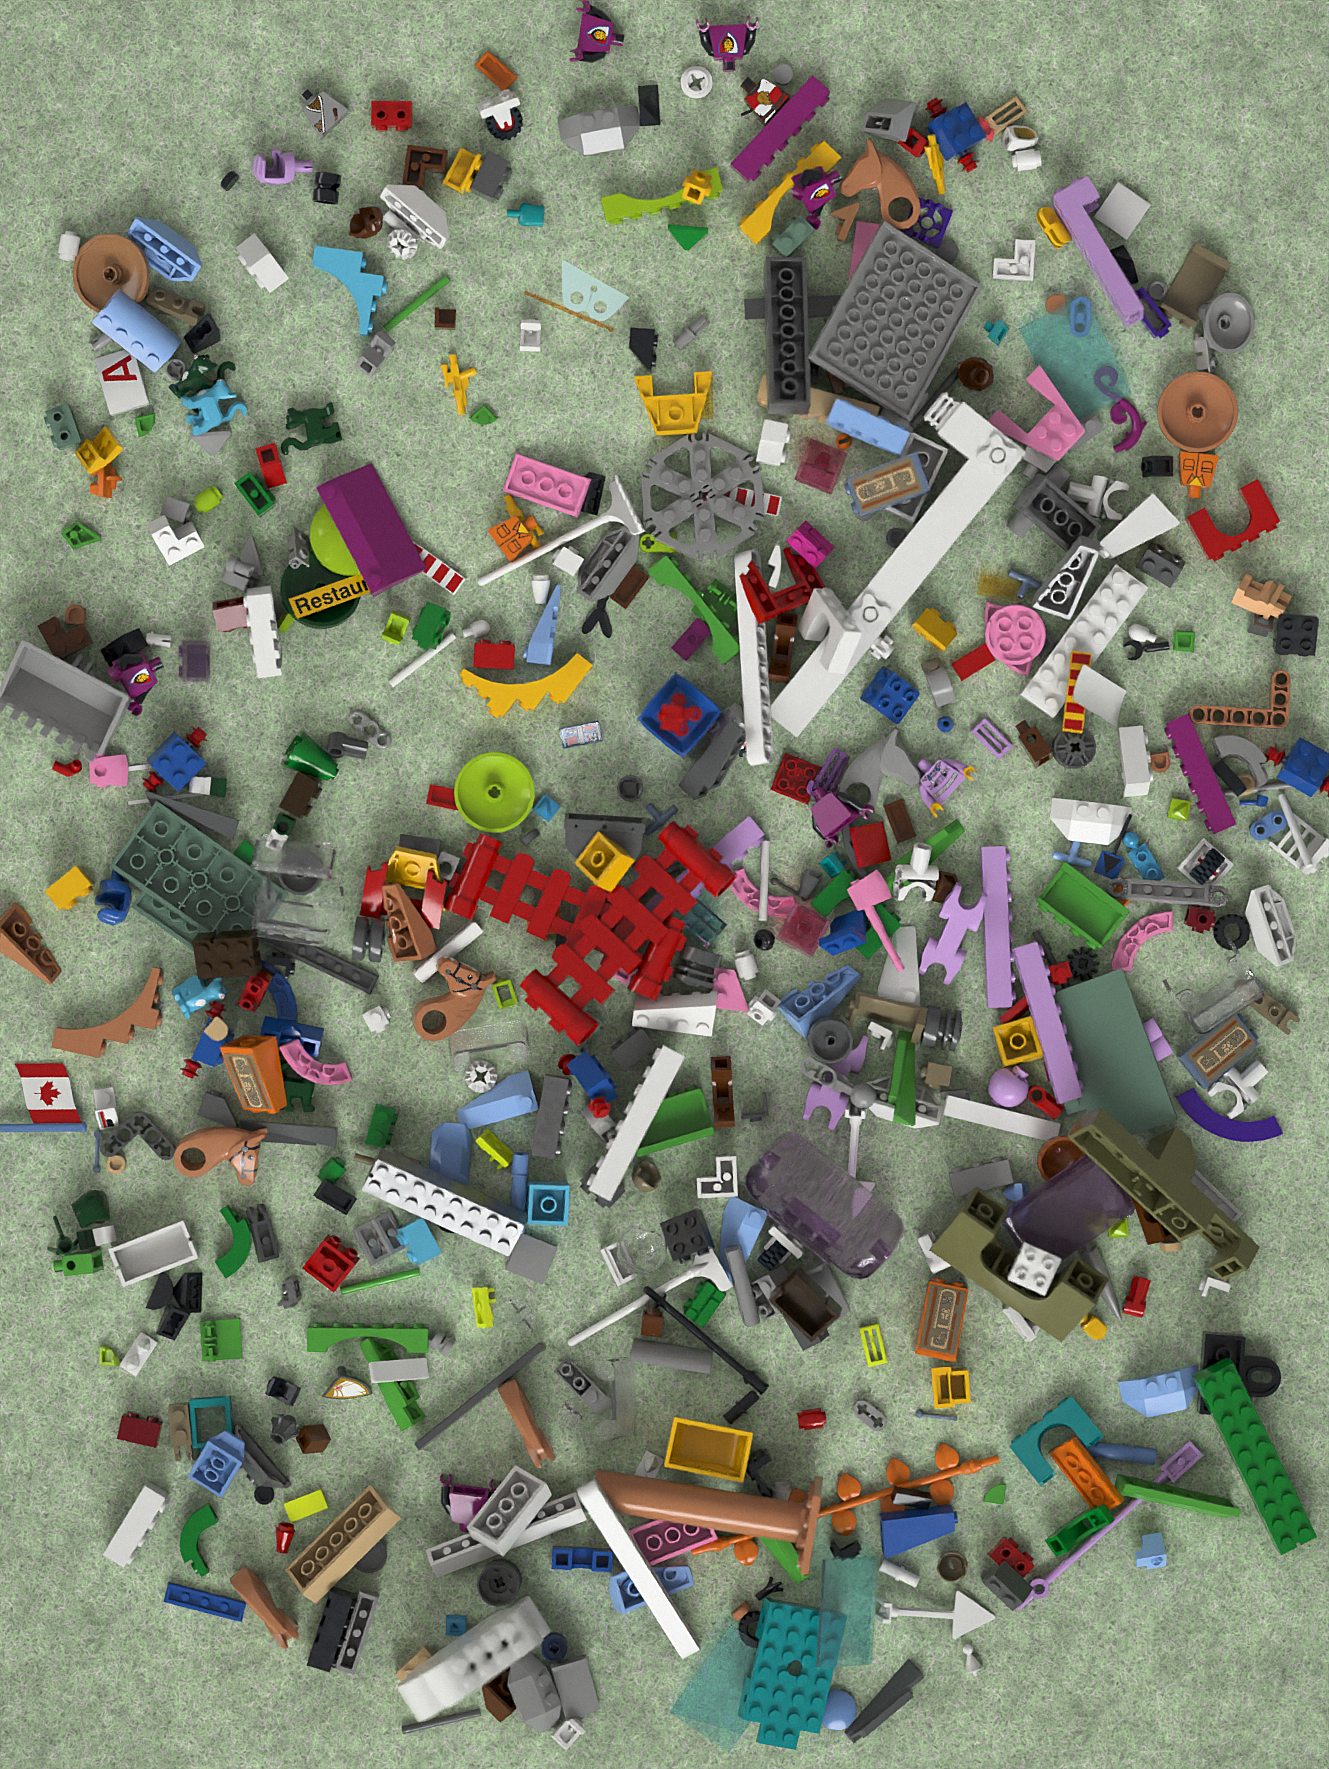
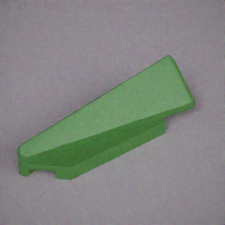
M958 819L923 842L932 847L928 865L937 859L965 832ZM913 850L895 861V866L898 864H910ZM895 872L884 879L892 896ZM908 880L903 882L905 887L910 884Z
M899 1030L887 1102L895 1104L893 1123L915 1126V1044L910 1043L912 1032Z
M371 1337L360 1343L368 1364L377 1361L399 1360L389 1344H379L374 1342ZM411 1380L377 1383L401 1431L413 1426L426 1417L415 1402V1400L420 1398V1395Z
M759 1537L795 1583H800L810 1577L809 1573L808 1575L800 1574L801 1568L797 1567L798 1553L791 1542Z

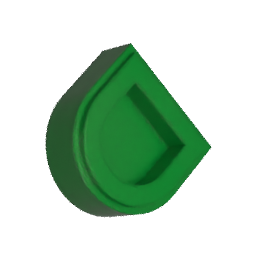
M244 840L233 855L249 864L255 860L256 850Z

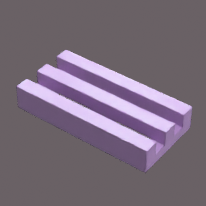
M986 717L971 730L998 760L1013 746ZM984 723L1007 745L1005 748L982 726ZM978 729H980L1001 750L999 754L977 732Z

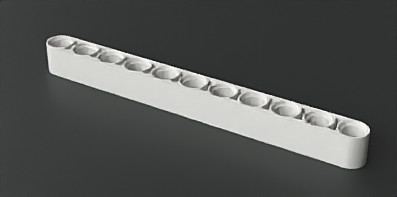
M751 549L736 553L734 564L746 753L749 764L755 766L772 762L774 754L765 622L758 624L739 577L742 572L746 575L749 571L747 565L751 561H754L762 576L760 554L758 550Z
M593 1480L578 1488L577 1492L581 1501L681 1658L684 1659L701 1650L697 1638L599 1483Z

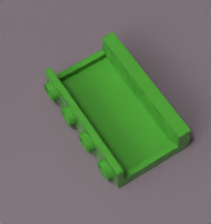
M1064 862L1058 874L1040 897H1037L1036 901L1039 903L1037 907L1046 914L1050 911L1055 915L1053 919L1063 926L1065 923L1071 927L1069 931L1077 938L1080 935L1086 939L1085 944L1095 950L1097 947L1101 950L1130 911L1068 863Z
M696 1085L685 1088L684 1093L678 1094L677 1091L665 1094L666 1098H663L636 1150L638 1157L715 1134L701 1087L697 1088Z

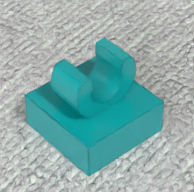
M999 319L995 325L987 321L983 327L989 332L988 338L998 346L1009 330L1008 326Z
M832 852L819 863L831 879L845 868L844 865L847 862L846 860L842 862L838 860L839 852L834 854Z

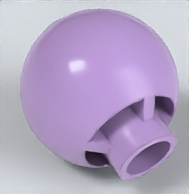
M1018 1064L1014 1068L1006 1067L997 1070L991 1076L988 1084L989 1094L992 1097L991 1101L998 1107H1014L1022 1103L1028 1094L1029 1086L1026 1077L1029 1073Z

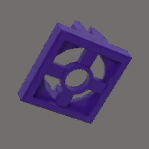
M919 198L920 209L929 208L928 214L922 217L919 216L917 220L921 231L920 233L915 232L912 226L907 230H903L902 233L911 239L938 249L953 210L943 207L941 203H934L933 200ZM913 207L910 210L907 220L912 216ZM935 210L942 218V225L935 223L933 218ZM925 217L933 220V225L929 229L924 228L921 224L922 219ZM932 229L939 231L934 237L926 236L927 231Z

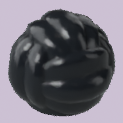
M767 929L758 930L754 935L755 946L762 951H768L773 948L775 936Z

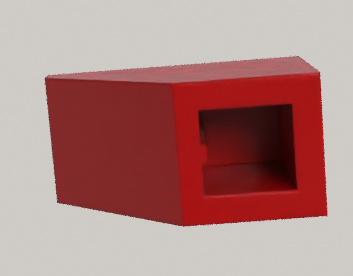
M272 443L255 448L267 488L270 489L287 484L277 445Z

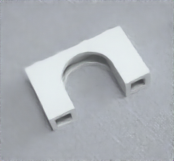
M814 588L797 629L804 639L822 642L828 626H830L829 639L820 662L827 672L845 674L862 632L831 589Z

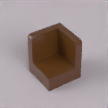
M435 307V330H455L456 309H440Z
M939 871V878L936 881L932 901L944 903L955 884L959 883L956 874Z
M323 1424L304 1425L300 1430L299 1436L296 1437V1441L303 1454L322 1453L330 1443L331 1438Z

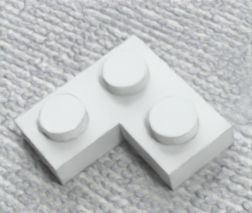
M1015 239L1014 259L994 258L993 279L1033 282L1036 240Z

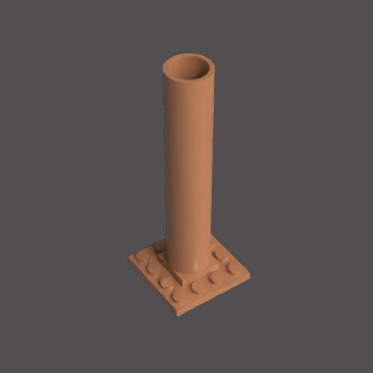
M601 1469L596 1471L595 1480L599 1483L617 1513L796 1543V1548H799L797 1567L801 1568L800 1574L808 1575L822 1492L823 1477L815 1476L814 1482L810 1481L808 1499H803V1503Z

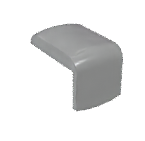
M826 1261L804 1270L827 1292L826 1298L830 1295L842 1307L838 1319L850 1312L849 1304Z
M585 1654L550 1664L565 1719L585 1716L600 1709Z

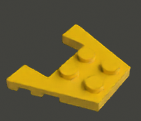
M712 371L694 372L695 393L654 396L652 375L634 376L657 436L695 434L698 432L713 377Z
M397 846L387 861L389 863L385 885L392 882L425 890L428 869L434 871L432 878L442 884L436 854Z

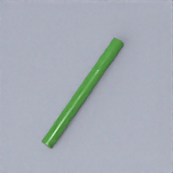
M444 275L383 325V327L389 332L449 283L450 280Z
M415 1268L340 1287L341 1294L344 1295L420 1276L419 1269Z

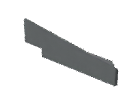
M729 721L679 783V787L693 800L705 797L709 789L721 785L745 743L746 737L742 734L744 729L735 721Z
M149 791L145 792L151 806L158 801L193 827L211 833L216 831L230 839H234L240 820Z
M240 1120V1124L250 1132L267 1128V1137L260 1140V1142L314 1146L318 1143L331 1147H336L338 1127Z
M910 1659L901 1666L845 1730L844 1733L853 1744L861 1737L868 1736L914 1697L909 1689L920 1682L924 1676Z

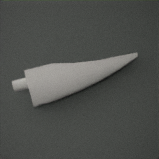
M1085 1239L1080 1242L1084 1251L1078 1254L1083 1261L1109 1278L1101 1293V1297L1119 1322H1122L1116 1294L1096 1245L1091 1247L1088 1240Z

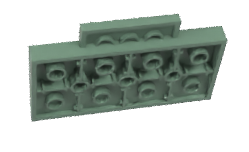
M158 801L154 803L109 867L142 890L131 908L191 950H193L192 940L198 933L216 932L217 936L221 931L257 929V935L259 936L289 894Z
M1123 967L1056 990V995H1053L1054 1001L1059 1003L1062 1013L1059 1015L1061 1023H1065L1067 1034L1064 1035L1066 1041H1070L1073 1053L1070 1055L1072 1061H1076L1078 1066L1077 1079L1082 1081L1084 1087L1083 1097L1064 1102L1067 1114L1070 1115L1087 1109L1089 1114L1102 1107L1131 1135L1177 1120L1176 1112Z

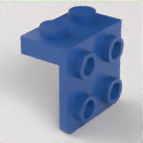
M882 666L875 674V678L870 685L865 688L860 699L875 708L893 723L899 724L920 693L895 672Z
M854 910L834 918L830 924V935L820 938L819 946L834 956L865 944V911Z

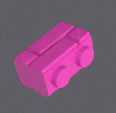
M806 520L786 541L815 569L835 548Z

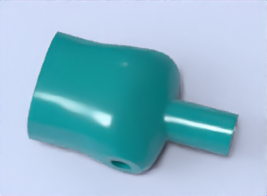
M522 203L519 210L507 209V217L518 218L521 226L543 227L545 206Z

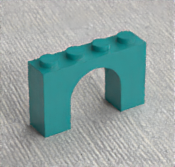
M1072 1396L1062 1399L1055 1410L1047 1411L1042 1416L1043 1419L1040 1422L1031 1424L1027 1428V1432L1022 1436H1016L1009 1446L1041 1487L1057 1475L1041 1452V1441L1047 1431L1058 1426L1068 1427L1078 1435L1088 1449L1104 1437Z

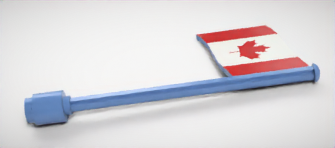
M63 1063L15 1064L21 1077L25 1102L34 1124H0V1132L85 1133L87 1131V1124L84 1121L82 1123L74 1104L70 1078Z

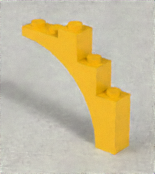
M576 653L565 666L554 674L525 684L491 682L474 675L465 668L459 675L463 677L460 681L469 688L473 685L478 689L476 692L485 700L488 697L491 699L486 705L490 708L488 712L495 718L499 716L503 718L517 699L520 701L518 705L527 712L529 709L534 711L548 692L551 694L549 696L551 700L557 704L560 702L564 704L593 665Z

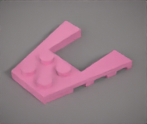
M1039 365L1026 379V382L1054 405L1028 434L999 409L990 417L988 422L1005 436L1059 461L1085 433V430Z

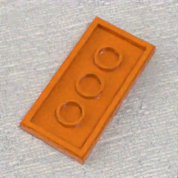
M1076 1436L1048 1452L1090 1507L1094 1505L1099 1506L1104 1503L1109 1510L1125 1500Z

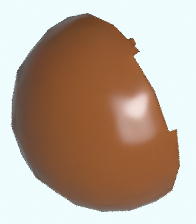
M1055 1136L1046 1141L1039 1149L1037 1167L1042 1178L1049 1184L1056 1186L1070 1185L1075 1178L1077 1166L1080 1163H1084L1087 1154L1067 1136Z

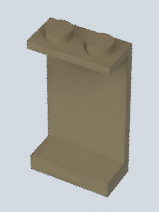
M1195 243L1159 309L1162 310L1165 317L1169 319L1175 317L1180 320L1179 324L1189 329L1191 326L1194 328L1200 318L1198 316L1199 306L1207 304V301L1210 300L1231 262Z
M857 991L855 999L851 998L846 1019L849 1020V1028H852L856 1015L912 1028L910 1043L918 1044L925 1026L928 1008Z

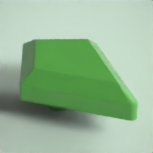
M77 521L61 533L72 549L102 540L101 537Z

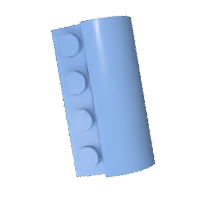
M120 289L114 293L103 309L92 320L94 325L154 373L164 362L169 360L182 341L180 337Z

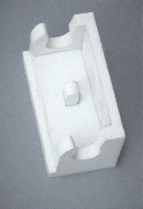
M621 1240L600 1249L617 1287L638 1276Z

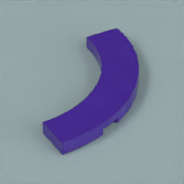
M1194 1088L1175 1096L1180 1106L1195 1123L1219 1137L1233 1141L1255 1142L1271 1139L1283 1134L1274 1115L1258 1121H1236L1223 1117L1210 1109L1201 1100Z

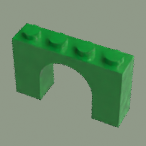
M843 869L810 905L826 918L840 902L851 898L847 889L851 887L850 883L858 877L850 869L847 872ZM880 902L873 906L890 938L902 926L899 923L902 919L894 912L890 914L885 909L887 905L884 902ZM872 925L866 932V943L855 947L867 960L883 945Z

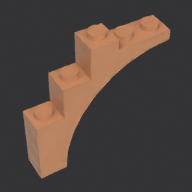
M152 967L148 982L140 996L117 1018L91 1028L69 1029L56 1027L51 1047L100 1058L101 1054L105 1055L107 1043H104V1039L128 1044L129 1040H133L135 1029L132 1028V1025L156 1030L157 1026H161L163 1015L160 1014L161 1010L153 1008L154 1004H158L160 993H157L158 985L163 983L164 974L161 973L162 969Z

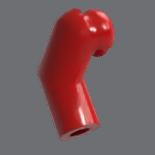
M77 759L67 765L55 761L52 770L66 777H71L82 770V763Z

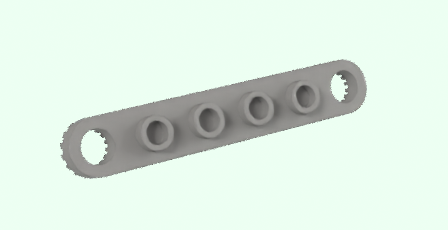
M1114 878L1107 886L1108 894L1114 899L1221 907L1227 903L1229 896L1227 889L1220 885H1200L1197 883ZM1119 884L1123 887L1121 893H1115L1112 890V886ZM1221 892L1224 898L1218 901L1214 899L1213 894Z

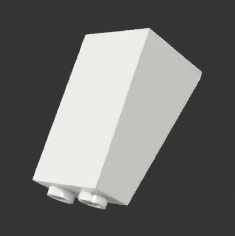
M1152 493L1100 541L1099 555L1103 559H1113L1173 529L1180 522Z

